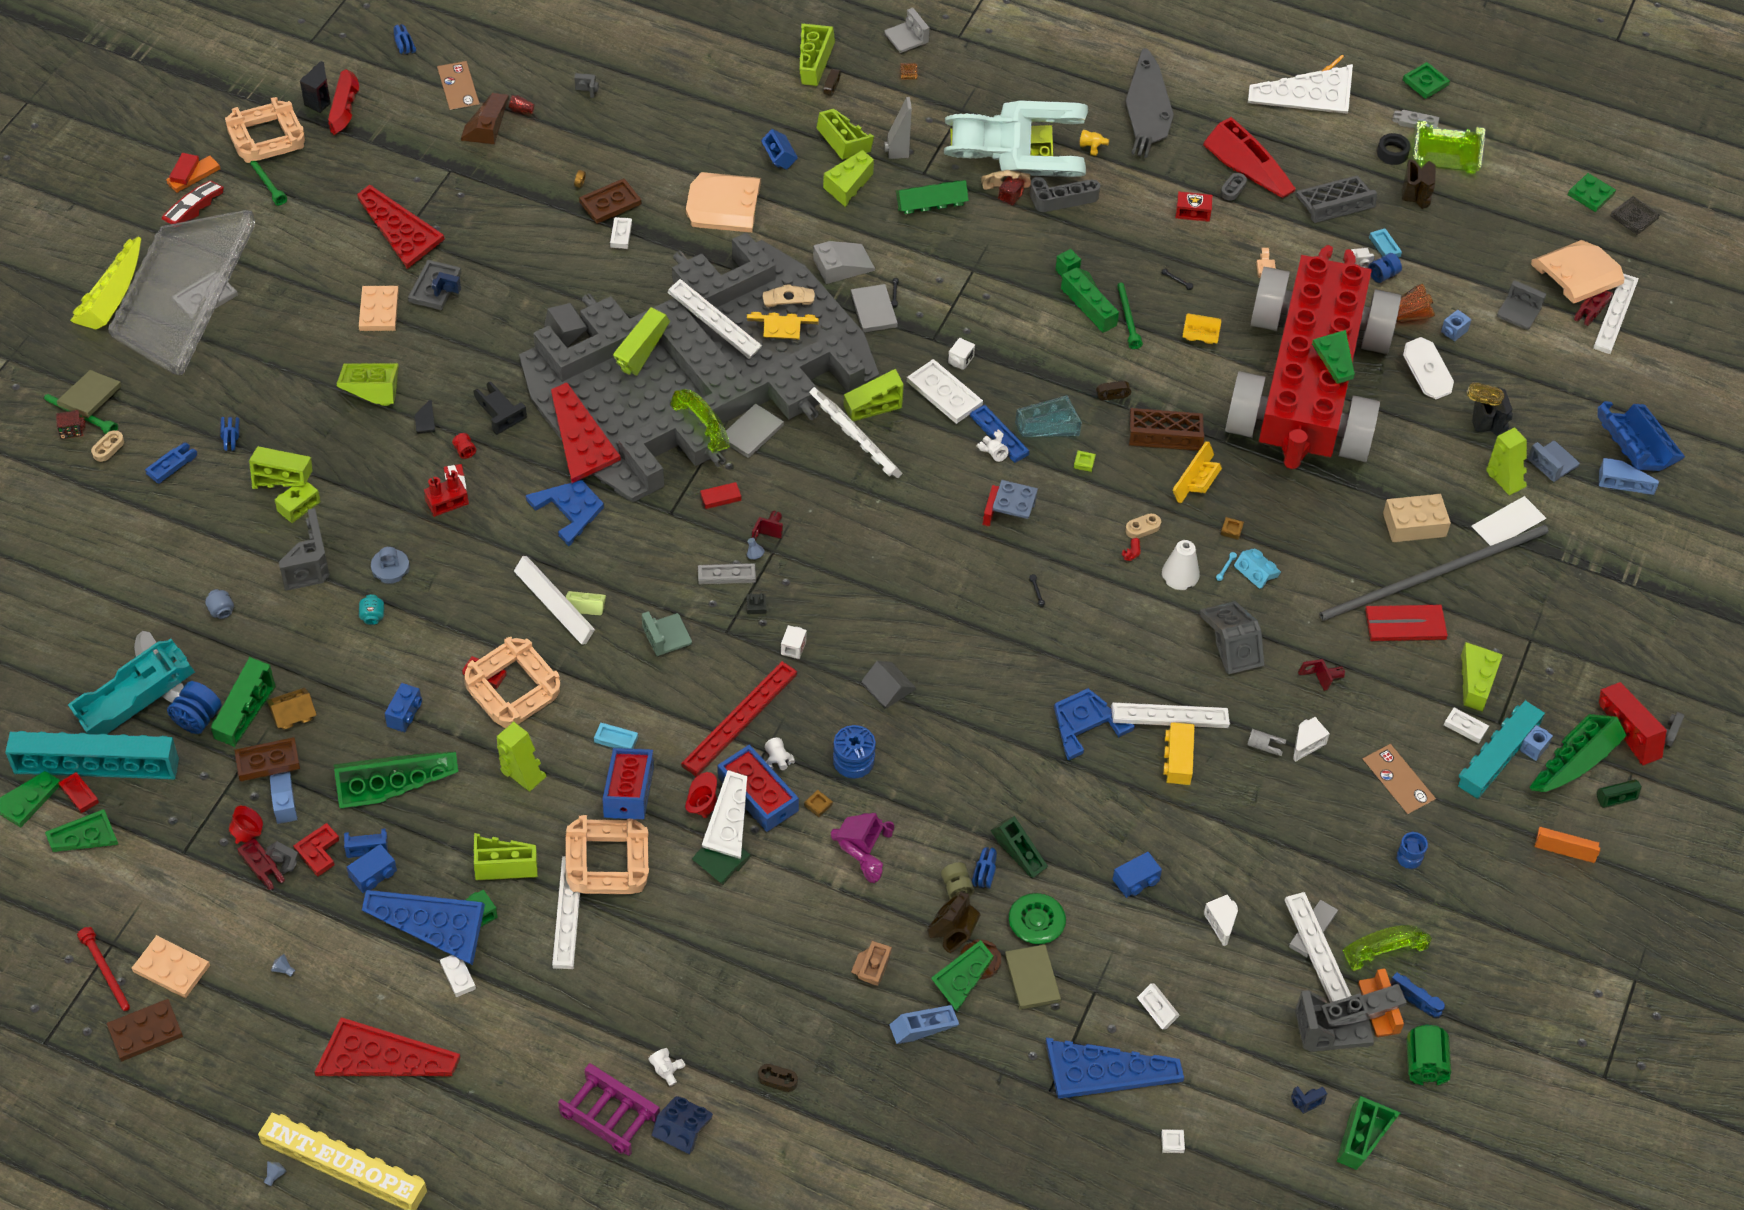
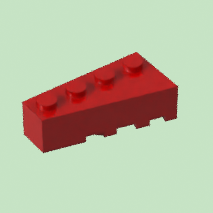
M1621 682L1601 689L1600 707L1607 716L1618 718L1627 735L1624 740L1642 766L1663 757L1667 732L1664 726Z

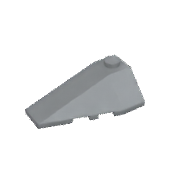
M906 97L888 133L887 142H884V150L888 152L889 159L909 158L912 111L910 97Z

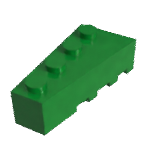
M249 657L217 718L211 725L214 739L233 747L237 745L276 688L269 664Z

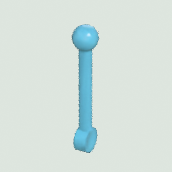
M1235 552L1229 554V560L1220 574L1216 575L1218 581L1223 580L1225 571L1232 560L1236 559L1237 554Z

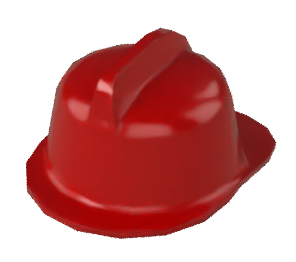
M701 773L691 783L685 805L689 813H696L703 818H708L709 814L714 811L718 799L715 794L717 778L713 773Z
M242 805L237 806L229 826V832L235 837V844H238L240 841L247 843L256 836H260L263 821L260 815L252 808Z

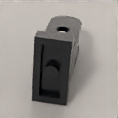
M489 381L486 384L490 393L487 396H484L479 389L473 391L478 403L492 417V430L496 435L527 418L526 406L522 402L513 406L492 382Z

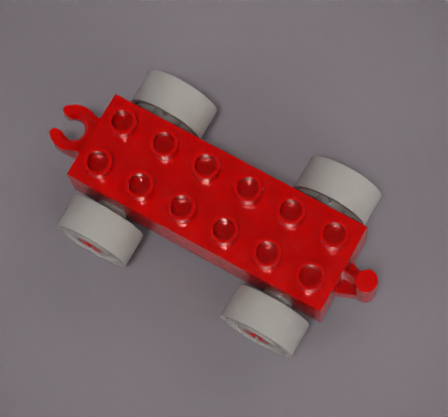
M1330 245L1322 248L1318 256L1301 255L1293 291L1286 290L1290 275L1289 271L1263 267L1250 326L1277 331L1281 313L1287 314L1269 397L1262 395L1265 376L1238 371L1225 432L1252 438L1256 419L1263 420L1259 442L1282 447L1285 457L1284 464L1290 469L1298 468L1301 460L1307 453L1332 457L1336 437H1342L1339 451L1340 457L1366 462L1369 455L1380 401L1353 395L1348 414L1343 413L1348 381L1337 384L1312 345L1313 339L1346 330L1353 362L1359 330H1363L1364 335L1361 349L1388 354L1401 295L1375 289L1370 307L1364 306L1372 269L1355 264L1356 256L1350 249L1345 250L1344 263L1329 260L1333 252V247Z

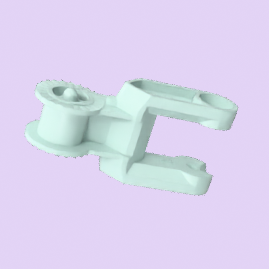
M1015 101L1004 103L1001 114L994 117L967 113L950 115L945 117V123L953 126L952 146L945 147L944 154L963 159L992 157L993 159H999L1001 171H1020L1029 173L1030 176H1085L1086 165L1083 157L1030 156L1031 122L1083 124L1088 114V106L1081 103Z

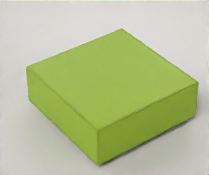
M1077 451L1074 468L1092 472L1096 454Z

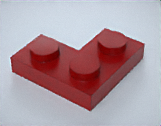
M326 823L293 845V848L318 877L335 865L325 850L337 843L339 836Z

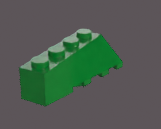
M966 180L896 190L898 211H904V214L914 213V209L928 211L933 206H937V209L947 208V204L954 203V206L964 205L965 201H969Z
M1076 267L1062 275L1061 289L1102 333L1117 326L1119 311L1099 291L1089 272Z

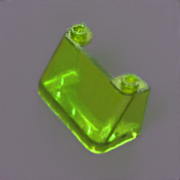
M1418 120L1413 132L1412 160H1415L1421 168L1430 161L1437 168L1462 170L1474 174L1482 166L1485 128L1477 127L1476 132H1470V129H1467L1466 132L1433 128V125L1427 127L1426 121Z

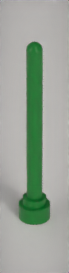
M251 161V166L272 193V200L275 205L285 204L288 199L285 193L277 190L257 161Z
M1120 282L1117 287L1130 334L1127 340L1128 345L1131 349H1139L1143 345L1142 338L1136 333L1125 286Z
M50 394L44 396L47 402L58 406V398ZM62 408L100 427L104 434L110 431H118V424L111 420L103 421L93 415L88 418Z

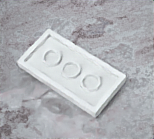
M934 359L907 377V383L956 424L970 415V412L983 405L982 399Z

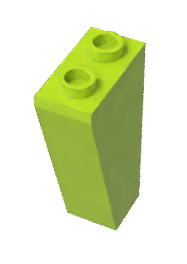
M651 307L614 352L613 356L617 360L616 363L621 366V370L628 375L632 373L636 376L639 374L670 323L666 314Z

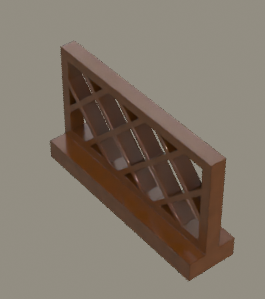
M1130 408L1129 445L1199 451L1203 446V413ZM1134 415H1142L1143 418L1138 419ZM1157 416V417H1161L1162 419H1160L1159 421H1157V420L1154 419L1153 417ZM1172 418H1178L1180 420L1175 422L1174 420H1172ZM1190 419H1196L1199 421L1194 424L1190 421ZM1150 421L1153 424L1148 426L1144 422ZM1167 422L1170 424V426L1166 427L1163 425V423ZM1185 423L1189 427L1185 429L1180 425Z

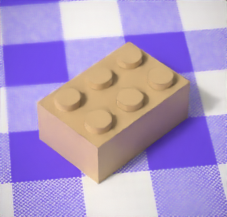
M1441 494L1386 500L1383 515L1392 542L1447 536L1451 522Z

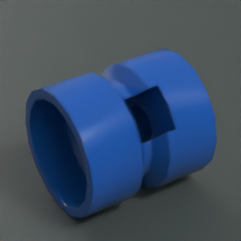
M1388 253L1380 259L1371 262L1368 268L1372 269V279L1377 283H1382L1390 277L1399 274L1402 270V264L1398 256L1394 253Z
M1409 832L1403 836L1397 852V860L1401 866L1414 869L1421 865L1428 848L1426 838L1417 832Z

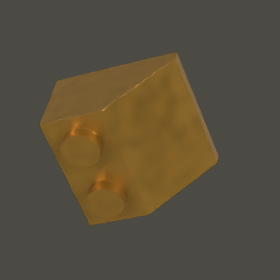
M305 687L267 700L278 728L288 729L294 726L293 723L298 721L305 723L311 721L313 716H316L310 693Z

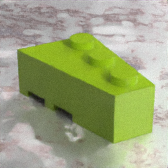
M863 150L824 173L823 188L846 207L849 200L855 197L859 188L863 187L873 175L874 159Z
M1515 427L1497 436L1486 470L1489 476L1509 496L1526 487L1524 474L1527 473V468L1524 467V460L1527 459V440Z
M1465 642L1461 653L1464 706L1483 712L1503 656L1502 654Z
M512 722L497 736L500 770L505 776H510L530 792L546 778V774L540 771L538 767L541 764L538 758L535 760L533 752L536 750L529 733L515 722Z
M474 833L475 879L538 877L536 845L512 840L509 843L499 841L497 837L489 839Z

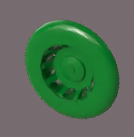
M1030 893L1020 897L1013 903L1009 911L1008 918L1012 931L1022 940L1033 944H1044L1055 940L1061 935L1066 925V915L1063 907L1057 900L1042 893Z

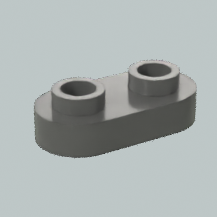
M1241 173L1232 174L1222 186V198L1225 200H1235L1245 188L1247 178Z
M1677 712L1676 715H1671L1668 721V725L1671 727L1670 729L1666 728L1665 745L1672 746L1685 714Z

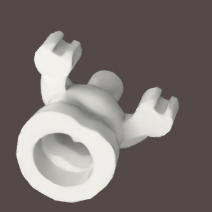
M997 430V432H994L996 439L991 440L988 436H985L983 442L977 444V447L981 451L991 454L995 461L1000 462L1007 457L1008 448L1001 443L1003 433Z
M772 738L766 742L765 750L770 756L766 763L772 769L773 763H777L780 770L787 769L786 761L788 765L795 763L793 755L785 751L782 739Z
M667 1048L655 1052L648 1058L650 1063L654 1065L656 1073L663 1079H666L669 1086L677 1083L673 1073L685 1066L682 1059L672 1063Z

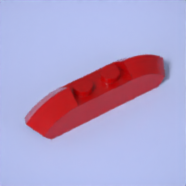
M347 69L340 73L328 118L330 132L333 135L340 132L350 122L352 118L351 103L354 102L355 94L359 91V82L356 75Z

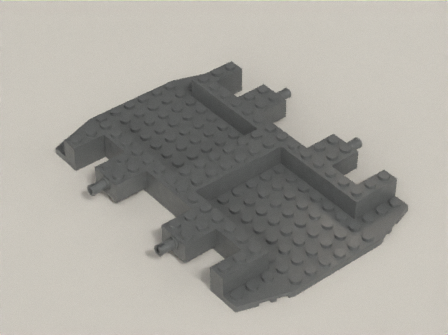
M747 232L732 239V259L738 264V268L720 275L703 254L688 260L684 253L679 251V254L676 252L673 256L678 265L672 267V279L674 284L681 279L762 345L761 349L751 359H748L675 298H672L654 307V309L666 314L670 323L637 376L632 373L628 375L621 370V366L616 363L617 360L613 354L647 311L629 319L611 296L597 302L591 294L584 295L582 302L587 308L580 310L581 318L588 327L586 331L591 336L590 338L567 348L551 327L546 326L533 333L535 347L519 354L531 402L560 439L561 434L551 389L566 382L569 384L621 458V461L601 469L590 476L594 475L601 480V483L604 485L608 484L614 488L615 492L632 503L664 487L663 467L655 457L678 445L695 466L709 459L717 467H720V464L723 465L726 462V458L721 453L727 451V437L718 426L747 412L755 403L761 405L772 399L788 419L804 412L810 420H813V417L816 419L819 415V412L814 408L819 405V402L809 392L814 387L817 390L819 389L811 379L830 371L845 390L850 392L879 377V372L864 332L809 269L765 241L755 242ZM784 285L813 289L815 297L811 305L799 303L766 307L763 301V292ZM786 292L783 295L787 300H791L794 297L791 292ZM751 312H761L762 315L779 313V316L797 314V317L815 315V318H819V325L800 324V340L764 338V322L747 321V314H751Z

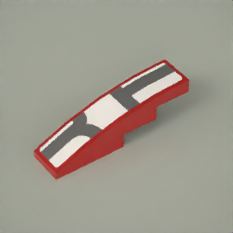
M211 180L198 186L176 202L162 216V220L173 226H178L199 216V210L211 205L212 198L223 194L224 187Z

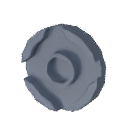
M393 547L382 548L371 560L373 576L380 579L383 583L399 582L405 574L409 573L410 565L407 555Z

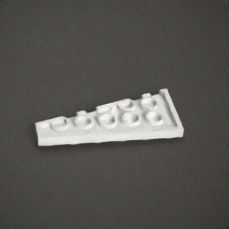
M1353 64L1342 68H1332V70L1323 72L1317 71L1297 75L1293 78H1282L1278 81H1267L1250 85L1248 103L1347 114Z
M815 387L809 392L820 403L819 406L831 415V419L839 424L848 436H851L856 442L859 441L861 443L860 447L866 453L870 452L873 455L871 458L878 465L881 463L884 466L882 470L888 476L894 475L896 478H899L903 474L837 404Z

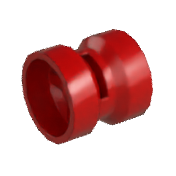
M467 433L458 434L453 438L452 444L462 459H468L476 453V447L471 442V438Z

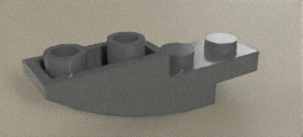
M1399 984L1365 995L1360 993L1321 1005V1009L1328 1026H1338L1383 1016L1387 1011L1406 1006L1407 1002Z

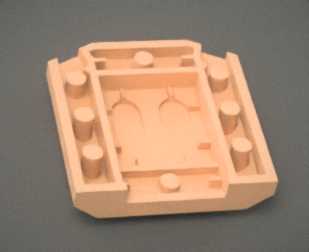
M701 172L690 184L686 205V215L689 217L692 227L752 233L761 178Z
M1583 240L1532 259L1531 263L1539 273L1544 274L1546 272L1564 288L1563 295L1573 304L1622 285L1625 279L1621 266L1599 246Z

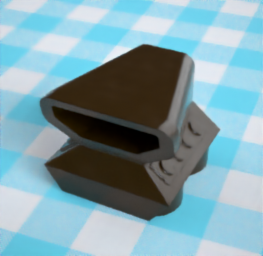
M1408 160L1402 188L1403 201L1416 202L1421 209L1430 206L1435 188V164L1428 161L1421 168L1415 160Z
M958 892L937 912L936 918L928 926V934L930 938L944 937L943 947L948 953H952L969 940L981 914L970 905L969 894Z

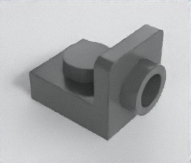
M575 73V90L590 91V98H594L595 92H598L599 82H596V76Z
M278 841L268 846L265 854L269 855L272 860L283 863L280 869L282 875L294 869L297 863L295 859L298 852Z

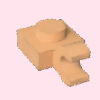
M1269 248L1261 249V260H1257L1256 263L1258 278H1261L1264 266L1276 269L1275 260H1269Z

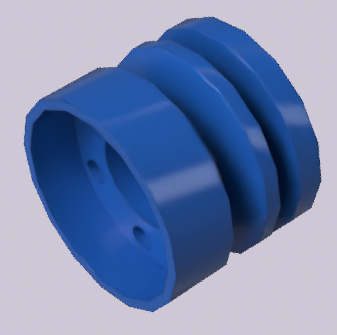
M190 681L180 691L179 697H176L173 703L169 705L167 712L171 719L184 730L194 734H201L205 726L209 724L210 718L217 714L222 704L221 700L211 689L201 683Z
M858 725L846 726L839 730L835 735L833 744V763L835 769L839 774L854 779L869 774L875 762L876 742L874 735L870 730Z

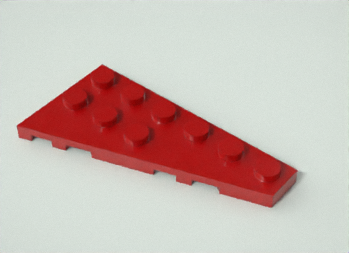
M368 185L357 194L358 200L407 269L445 240L444 235L371 185Z

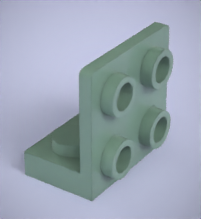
M649 611L642 613V627L656 656L692 644V640L678 613L656 620L655 617L652 618Z

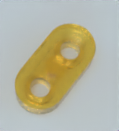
M1471 383L1467 389V396L1473 401L1497 406L1504 399L1503 391L1497 387L1481 383Z

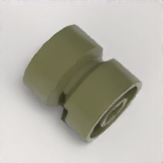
M960 862L953 863L942 869L941 875L950 899L958 892L967 893L969 897L973 895L975 890L969 878L966 864Z

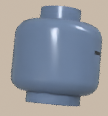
M215 589L209 593L205 600L211 616L215 618H227L231 615L234 608V603L229 593L225 590Z

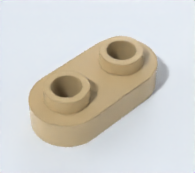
M110 431L105 434L92 447L93 458L99 462L108 460L123 446L124 438L122 433Z
M1147 514L1130 520L1126 525V535L1132 539H1139L1155 533L1160 529L1161 519L1156 514Z

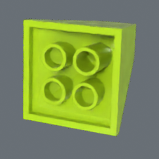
M398 363L343 364L337 381V387L382 406L394 404L399 365Z

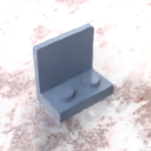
M1552 441L1544 447L1538 442L1532 445L1528 460L1553 482L1579 466V462L1556 441Z
M1001 480L993 511L1028 519L1032 507L1034 508L1036 504L1038 488Z

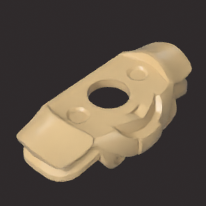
M1004 170L982 176L981 183L984 190L993 189L997 186L1028 188L1031 184V176L1029 173ZM1004 176L1011 178L1008 182L1001 181Z
M784 285L763 292V301L766 307L799 303L811 305L815 297L813 289ZM786 292H791L794 297L791 300H787L783 295Z

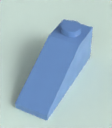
M1603 458L1599 469L1600 487L1654 495L1659 481L1620 460Z
M290 771L271 775V795L277 824L298 820Z
M952 1005L901 1014L889 1025L896 1043L900 1044L959 1025Z

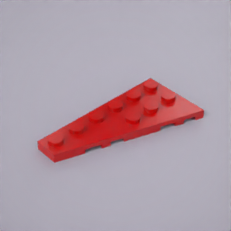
M566 382L551 389L571 483L621 461L619 453L569 384Z
M341 1017L315 1070V1076H453L461 1057L459 1053Z

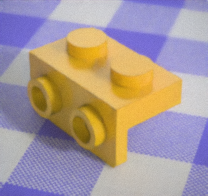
M1187 313L1182 337L1190 341L1201 340L1207 344L1218 343L1222 320Z

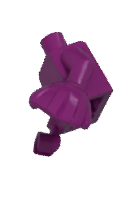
M864 813L847 817L840 829H833L831 831L832 840L838 841L844 852L859 861L861 871L870 883L878 882L883 872V863L870 855V852L881 831L883 836L888 838L892 837L894 831L893 822L887 821L883 823L876 813Z

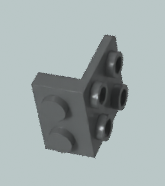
M1514 280L1506 300L1497 313V317L1524 329H1530L1543 307L1546 293Z

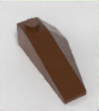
M492 93L465 125L461 141L495 145L509 95Z

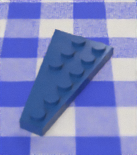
M366 890L362 911L473 965L485 907L483 902Z
M1046 1038L1045 1040L1058 1099L1184 1081L1180 1059L1159 1055L1146 1056L1134 1051L1128 1053L1121 1052L1120 1049L1090 1044L1084 1046L1073 1044L1071 1041H1053V1038Z

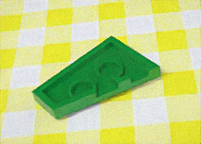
M104 809L45 832L52 852L119 845Z

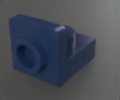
M439 272L437 278H434L432 282L434 295L439 296L442 290L459 294L461 290L460 277Z
M1297 1086L1293 1089L1291 1100L1293 1105L1304 1114L1324 1104L1328 1093L1321 1087L1317 1090L1311 1089L1304 1095Z

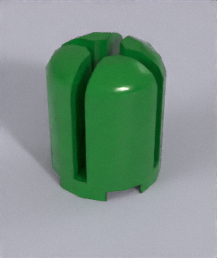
M1429 1024L1417 1026L1410 1030L1406 1038L1410 1081L1423 1086V1082H1437V1085L1448 1082L1451 1074L1450 1039L1447 1031L1441 1027Z

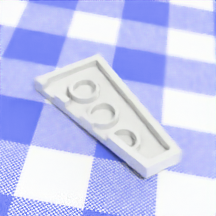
M727 771L702 843L703 848L741 859L747 776Z

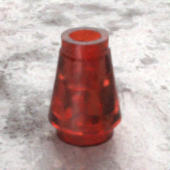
M512 95L508 108H511L512 111L532 114L535 104L519 95Z

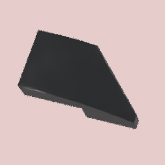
M429 400L415 414L417 434L435 432L432 400Z

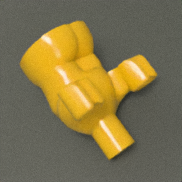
M1083 130L1081 133L1080 147L1091 146L1090 155L1097 156V147L1100 144L1109 145V139L1104 138L1099 133Z

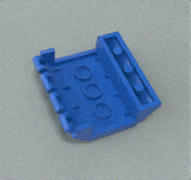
M1604 401L1598 406V418L1602 422V426L1609 431L1613 441L1618 443L1622 453L1628 456L1632 466L1637 470L1661 471L1685 457L1646 405L1633 404L1625 414L1611 413L1609 409L1613 405L1612 402Z

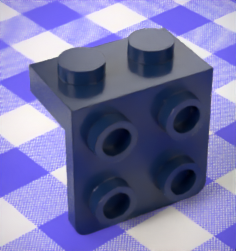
M676 1096L657 1115L652 1136L690 1154L694 1149L698 1133L712 1119L713 1114L704 1107L697 1106L683 1097Z

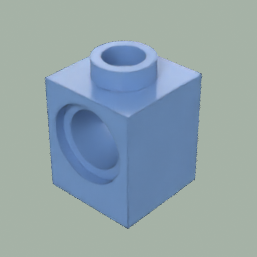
M1456 310L1444 320L1441 332L1455 342L1468 331L1471 319L1461 311Z
M1536 725L1523 740L1519 751L1537 761L1548 748L1553 735Z

